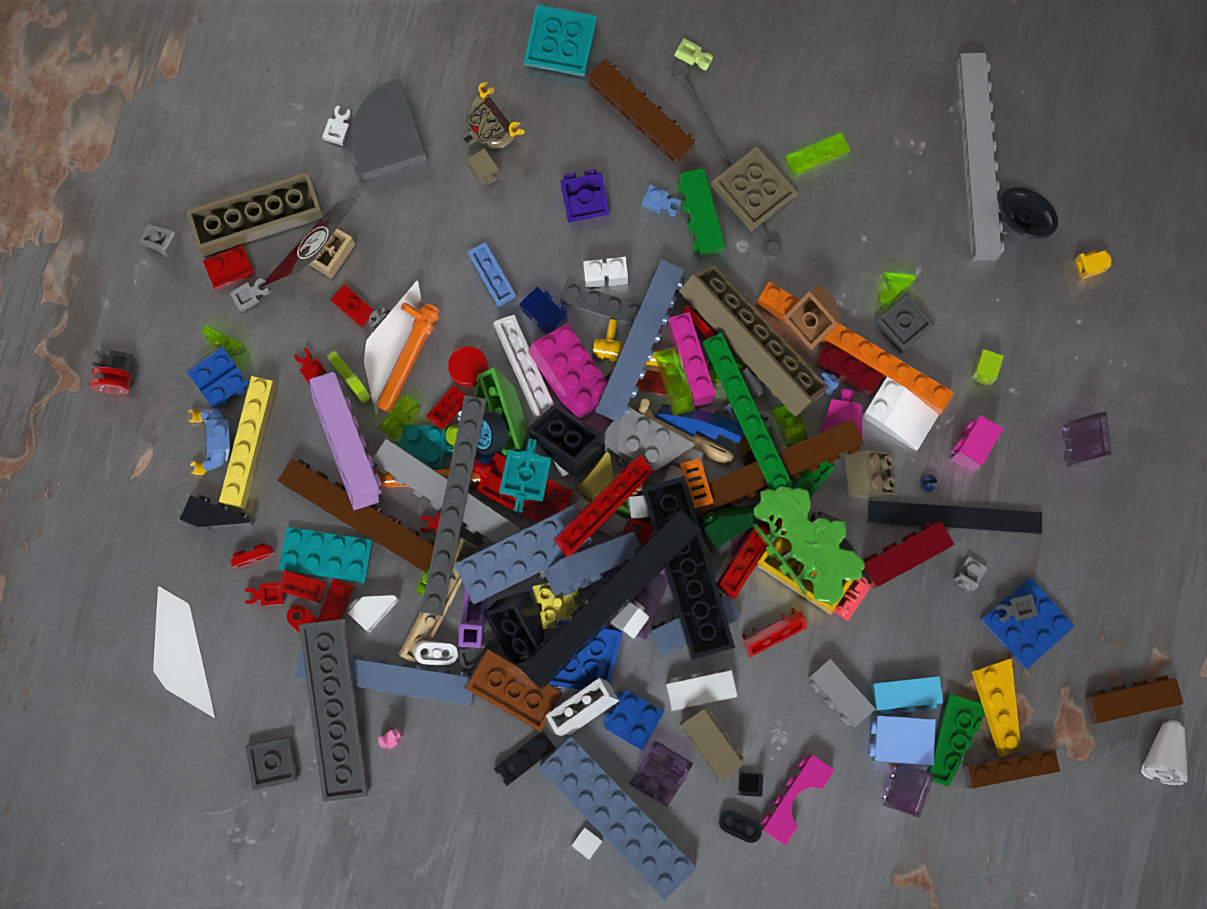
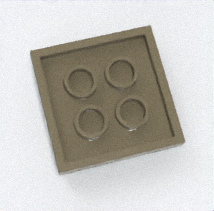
M755 147L710 183L713 189L751 232L798 194L758 147Z

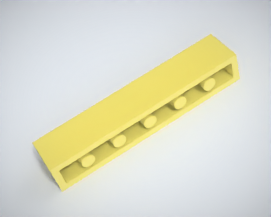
M251 376L219 502L226 506L246 509L277 385L272 380Z

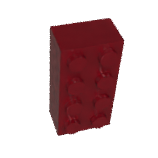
M932 521L921 528V533L916 534L913 531L901 539L903 541L901 544L897 545L896 542H893L882 549L884 553L878 556L875 552L863 560V572L872 588H878L955 545L943 523L939 522L936 524L935 521Z

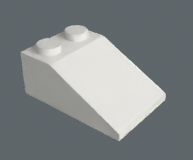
M886 377L862 418L917 451L939 414L907 388Z

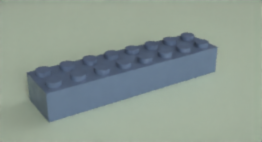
M572 737L539 767L551 782L664 900L697 869Z

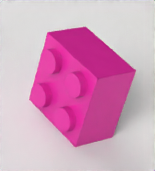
M981 415L976 420L972 419L961 433L964 437H961L952 448L951 452L954 454L951 460L969 471L975 472L985 462L1004 428Z

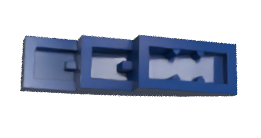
M662 404L655 416L691 436H694L699 431L716 440L719 434L739 443L744 435L738 422L721 415L687 406Z

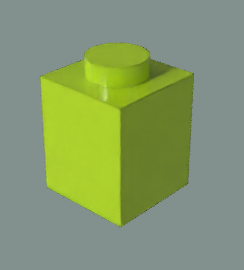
M983 349L978 355L972 378L977 379L978 383L984 385L993 384L997 380L1004 355Z

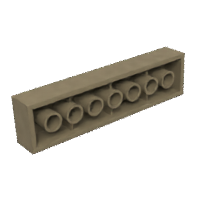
M714 263L694 273L679 290L684 299L712 326L714 332L723 334L728 347L738 354L742 362L750 367L757 378L770 389L771 393L795 417L814 404L830 388Z

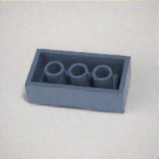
M631 532L562 558L545 570L544 574L554 596L561 593L567 596L574 593L580 587L585 589L598 580L603 582L611 574H617L620 571L618 567L626 559L631 560L636 555L634 551L640 544L635 533Z

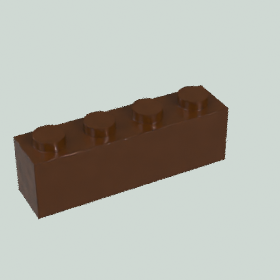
M1168 675L1156 677V682L1148 684L1147 680L1134 682V687L1127 689L1126 685L1112 687L1113 692L1105 693L1104 689L1091 692L1092 696L1085 698L1091 723H1102L1184 704L1177 678L1169 679Z
M1055 749L962 766L967 788L970 789L1060 772Z

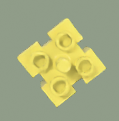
M549 583L532 586L536 605H542L543 611L539 613L543 631L555 629L557 618L571 620L573 618L571 616L573 611L581 606V604L575 605L574 599L579 598L578 589L567 596H564L563 593L554 596Z

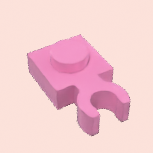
M395 729L379 737L377 741L381 748L388 747V749H391L400 744L399 739L403 735L399 729Z

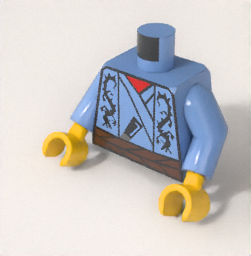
M217 409L188 410V412L193 414V418L188 420L189 422L204 421L206 460L203 463L192 461L190 466H195V469L191 474L204 475L206 471L220 467L225 461H228L230 451L228 419H224L223 413Z

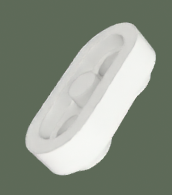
M420 641L413 649L414 658L422 664L451 665L458 657L457 648L449 642ZM426 648L427 652L421 655V650ZM447 649V655L442 656L443 650Z

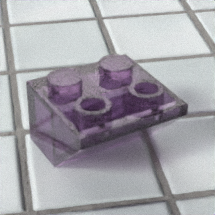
M655 740L629 784L668 807L687 777L693 763Z

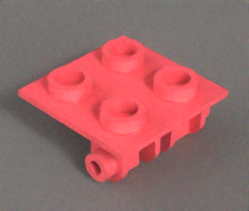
M862 576L860 579H855L833 612L848 622L872 585L867 583L868 580Z

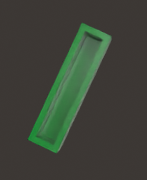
M701 168L680 173L676 186L678 193L683 195L684 201H681L683 213L688 214L689 220L686 223L688 232L693 233L692 247L694 253H698L699 259L724 253L725 244L705 169Z

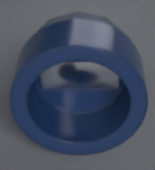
M932 474L924 475L919 482L920 488L925 492L933 491L938 485L937 478ZM934 480V483L924 484V481Z

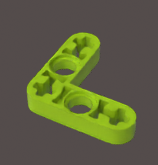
M335 350L326 355L327 359L362 404L371 399L364 385L351 372Z

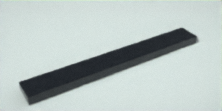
M868 501L867 523L923 527L935 521L936 524L942 522L944 527L949 529L1042 534V512Z

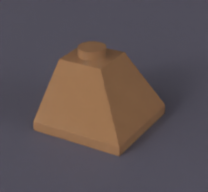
M822 285L810 290L783 317L810 350L840 323L836 301Z

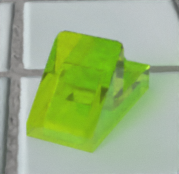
M883 273L881 279L888 287L878 295L879 300L876 305L881 310L908 289L917 278L914 275Z
M207 325L203 327L201 333L206 337L205 341L213 346H217L216 349L222 345L230 357L245 353L246 347L242 343Z

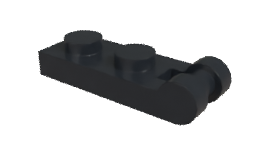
M542 730L493 769L504 779L503 783L507 787L555 750L556 747ZM511 763L516 769L512 774L506 768Z

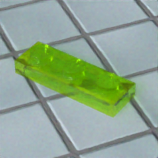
M839 133L785 156L784 160L792 177H795L850 154L851 150L843 134Z

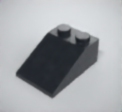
M556 403L526 429V432L534 440H537V444L562 469L575 478L605 452L604 435Z
M529 591L498 599L483 612L508 659L515 666H525L523 664L524 660L531 654L535 656L541 650L539 646L544 641L540 613Z

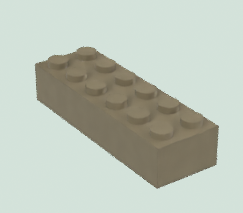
M309 172L186 210L197 249L203 257L324 217Z

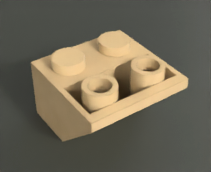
M337 228L317 258L308 265L333 279L355 246L353 238Z

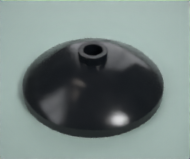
M1015 187L1006 190L999 200L1001 216L1005 223L1016 233L1031 239H1045L1050 237L1057 229L1058 216L1055 209L1048 200L1037 192L1027 188Z

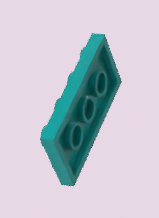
M286 527L278 570H288L299 574L366 584L373 540Z

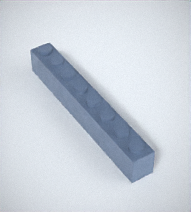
M663 259L660 260L595 412L617 422L621 420L622 416L627 417L632 406L628 404L631 397L635 398L639 386L636 385L638 379L642 380L646 373L645 362L646 360L650 362L655 350L652 349L653 343H658L662 335V331H659L661 324L665 326L670 316L667 310L669 307L674 306L677 299L674 293L676 289L680 290L685 278L682 277L685 269Z
M300 650L295 677L306 679L303 652ZM350 655L354 687L473 705L474 694L464 688L472 673L459 671V675L450 674L451 670L438 668L437 672L428 671V666L416 665L415 668H408L407 663L394 661L393 665L385 664L384 659L372 658V662L364 661V656Z

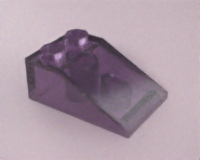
M1107 411L1075 419L1063 425L1061 438L1062 441H1065L1066 448L1063 451L1064 461L1067 462L1068 468L1094 466L1112 455Z
M898 764L897 767H893L889 777L892 780L890 787L885 788L882 795L883 806L906 816L920 818L935 774L904 764Z

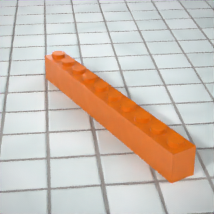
M769 281L759 296L756 306L789 325L783 317L800 299ZM840 323L819 342V344L825 347L829 341L884 374L880 381L883 382L886 377H889L904 386L939 415L944 411L954 394L953 391Z

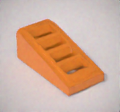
M701 459L680 464L694 509L714 503ZM699 469L698 471H694L687 474V472ZM700 476L702 477V479L696 480L693 482L689 481V479H693ZM704 485V488L695 491H692L691 489L694 487ZM705 493L707 494V497H703L696 500L694 499V496H698Z

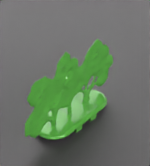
M780 486L775 491L771 489L761 491V502L754 507V515L756 519L762 522H769L770 534L765 535L757 524H752V526L766 544V553L770 558L776 557L781 564L779 570L784 576L789 574L805 595H807V590L801 581L803 579L811 580L814 585L813 596L815 600L827 601L830 605H833L843 597L842 580L852 581L860 579L864 569L863 560L854 551L839 548V544L846 537L845 521L829 522L828 519L818 518L814 522L809 521L807 518L811 502L806 489H792ZM770 515L774 516L773 521H770ZM777 518H781L783 521L782 527L777 532L775 531L777 526L774 525ZM783 530H785V531L788 532V533L785 534V535H782V534H781V532H782ZM777 537L787 538L792 545L791 551L783 557L773 545V541ZM790 558H795L803 563L804 568L801 574L796 576L786 561ZM813 571L817 572L815 576H811L810 573Z

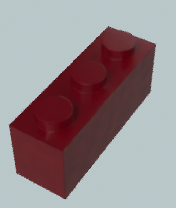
M829 341L814 364L825 372L834 374L838 380L868 398L872 395L884 375Z

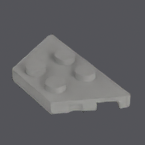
M631 408L627 417L622 416L619 421L618 452L632 460L636 456L642 455L655 473L694 447L693 442Z

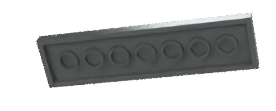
M345 618L300 624L299 630L323 802L367 797L369 794Z

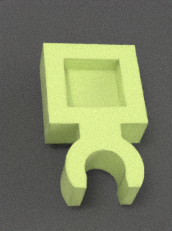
M684 38L674 55L690 65H693L694 62L697 63L703 70H707L713 59L711 54L700 52L701 47Z

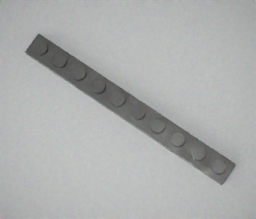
M468 395L464 397L421 608L423 613L443 616L487 399Z

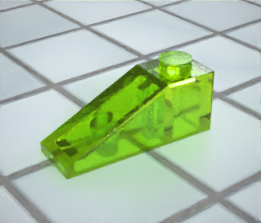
M675 347L654 352L673 416L694 411L692 392Z

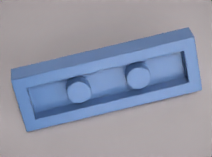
M486 242L467 252L498 308L517 298Z

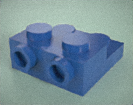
M222 345L186 370L187 374L213 408L216 406L223 407L228 403L230 396L242 394L247 389L246 385L249 384Z
M626 689L624 693L620 691L617 695L619 701L615 703L617 706L613 713L608 711L603 723L606 724L604 729L643 751L664 711Z

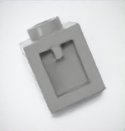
M967 557L954 579L958 581L957 585L962 589L973 591L979 586L978 583L986 572L987 567L971 557Z

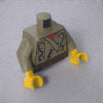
M483 82L478 88L480 93L476 95L466 115V125L469 132L461 136V139L467 147L478 141L483 149L505 148L516 138V135H523L524 129L517 130V126L521 123L512 122L510 124L492 99L486 97V95H491L494 92V88L490 87L486 92L485 87L488 82Z

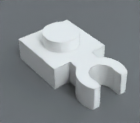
M337 106L334 111L336 118L335 120L328 119L322 138L323 140L343 146L350 128L349 124L345 122L351 118V111L347 109L345 115H340L341 108Z

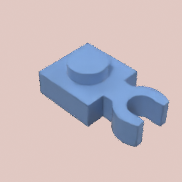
M649 185L641 206L658 213L665 209L669 215L676 216L677 211L672 210L671 206L677 205L680 207L681 201L676 198L668 199L669 192Z

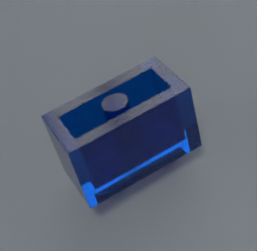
M537 286L519 303L520 310L547 335L562 327L568 321V312L560 303L556 305L551 300L553 297L546 289L541 290Z

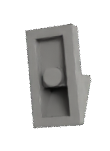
M148 224L139 243L155 249L169 258L178 243V238L173 231Z

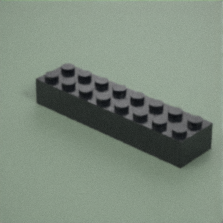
M685 476L642 488L641 493L653 532L658 527L663 528L668 523L666 519L674 511L678 513L680 510L699 527ZM700 533L664 568L690 661L735 648L702 533Z

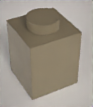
M485 148L467 159L468 167L481 186L486 183L489 185L496 181L497 176H499V170Z

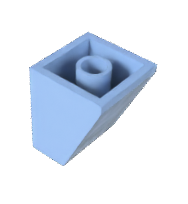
M874 716V720H871L870 723L873 743L869 744V756H872V761L933 765L934 719Z

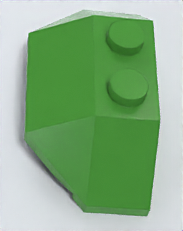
M493 367L477 375L474 397L487 399L484 413L496 412L504 419L508 430V440L505 448L499 454L507 456L508 450L518 451L523 448L528 426L515 387L497 367Z

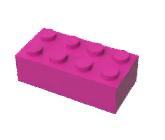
M567 323L533 342L528 353L565 409L579 419L595 411L606 387L607 380L570 325Z

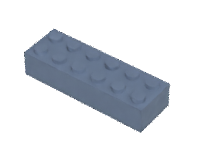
M575 504L455 562L454 566L473 604L517 584L565 558V554L553 541V538L579 514ZM591 536L573 554L594 546Z

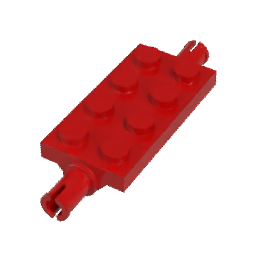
M495 453L491 462L487 464L475 459L472 472L479 475L481 479L476 493L513 510L516 498L499 493L506 457ZM547 478L543 502L525 500L523 512H519V504L517 513L535 522H539L569 507V501L574 491Z

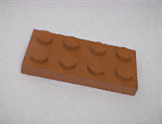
M488 649L485 650L464 687L539 732L542 731L548 720L546 715L554 710L563 694L549 685L544 689H539L521 668Z

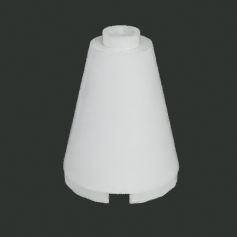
M1168 720L1162 723L1142 765L1141 773L1145 777L1153 780L1155 776L1160 778V783L1170 785H1183L1184 781L1187 782L1185 728L1181 726L1180 722Z

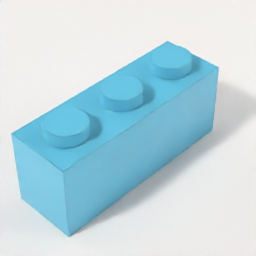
M940 676L870 685L874 711L880 710V715L894 713L893 709L902 708V712L916 711L915 706H924V710L937 709V704L943 703Z

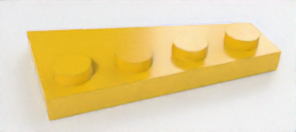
M1012 658L971 671L998 756L1004 757L1022 750Z

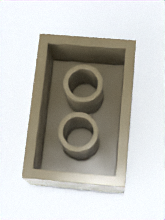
M702 709L680 726L716 778L722 781L744 765L741 762L744 758L737 748L732 749L728 741L731 739L724 729L719 730L715 725L717 719L710 710L706 712L705 709Z

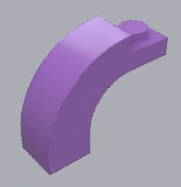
M466 588L464 591V606L459 629L458 646L481 648L486 620L483 612L487 609V598L473 604Z

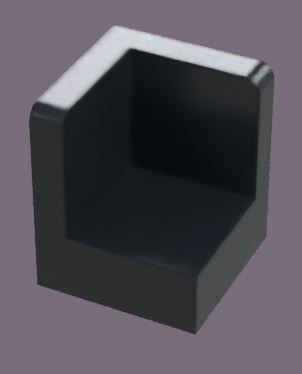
M739 773L738 795L762 797L763 774Z

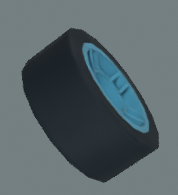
M496 412L484 413L477 451L485 455L498 453L507 444V426L501 415Z

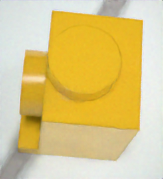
M1094 250L1085 255L1082 253L1074 260L1082 279L1106 272L1111 267L1110 254L1105 250L1101 252Z

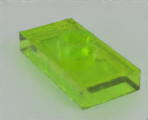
M404 395L378 428L395 439L420 409L421 405L407 395Z

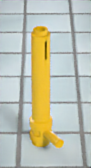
M609 320L606 339H595L592 356H597V359L604 360V358H609L610 361H617L624 345L621 344V341L614 340L617 320ZM654 349L655 351L650 362L647 360L645 362V365L684 371L679 353Z

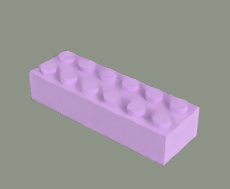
M335 372L309 379L311 398L353 510L378 503V495L381 494L380 479L378 474L373 472L372 467L374 465L370 454H366V443L363 435H359L358 421L356 416H352L350 410L352 409L349 398L344 395L343 391L345 389L342 379H337Z

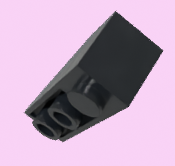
M198 494L197 498L190 495L180 517V520L202 530L254 525V522L249 519L250 515L238 511L237 514L230 512L229 506L219 502L217 506L209 503L211 499Z

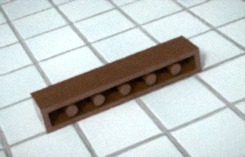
M604 59L587 76V84L676 166L694 151L696 143L694 137L689 132H684L680 129V125L674 118L667 117L660 105H654L649 100L650 98L643 90L639 91L634 86V82L628 76L624 77L614 63H609Z

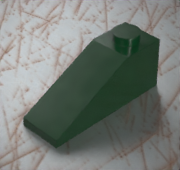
M758 504L717 509L706 513L698 522L714 548L717 549L751 528L752 524L760 522L754 515V507Z

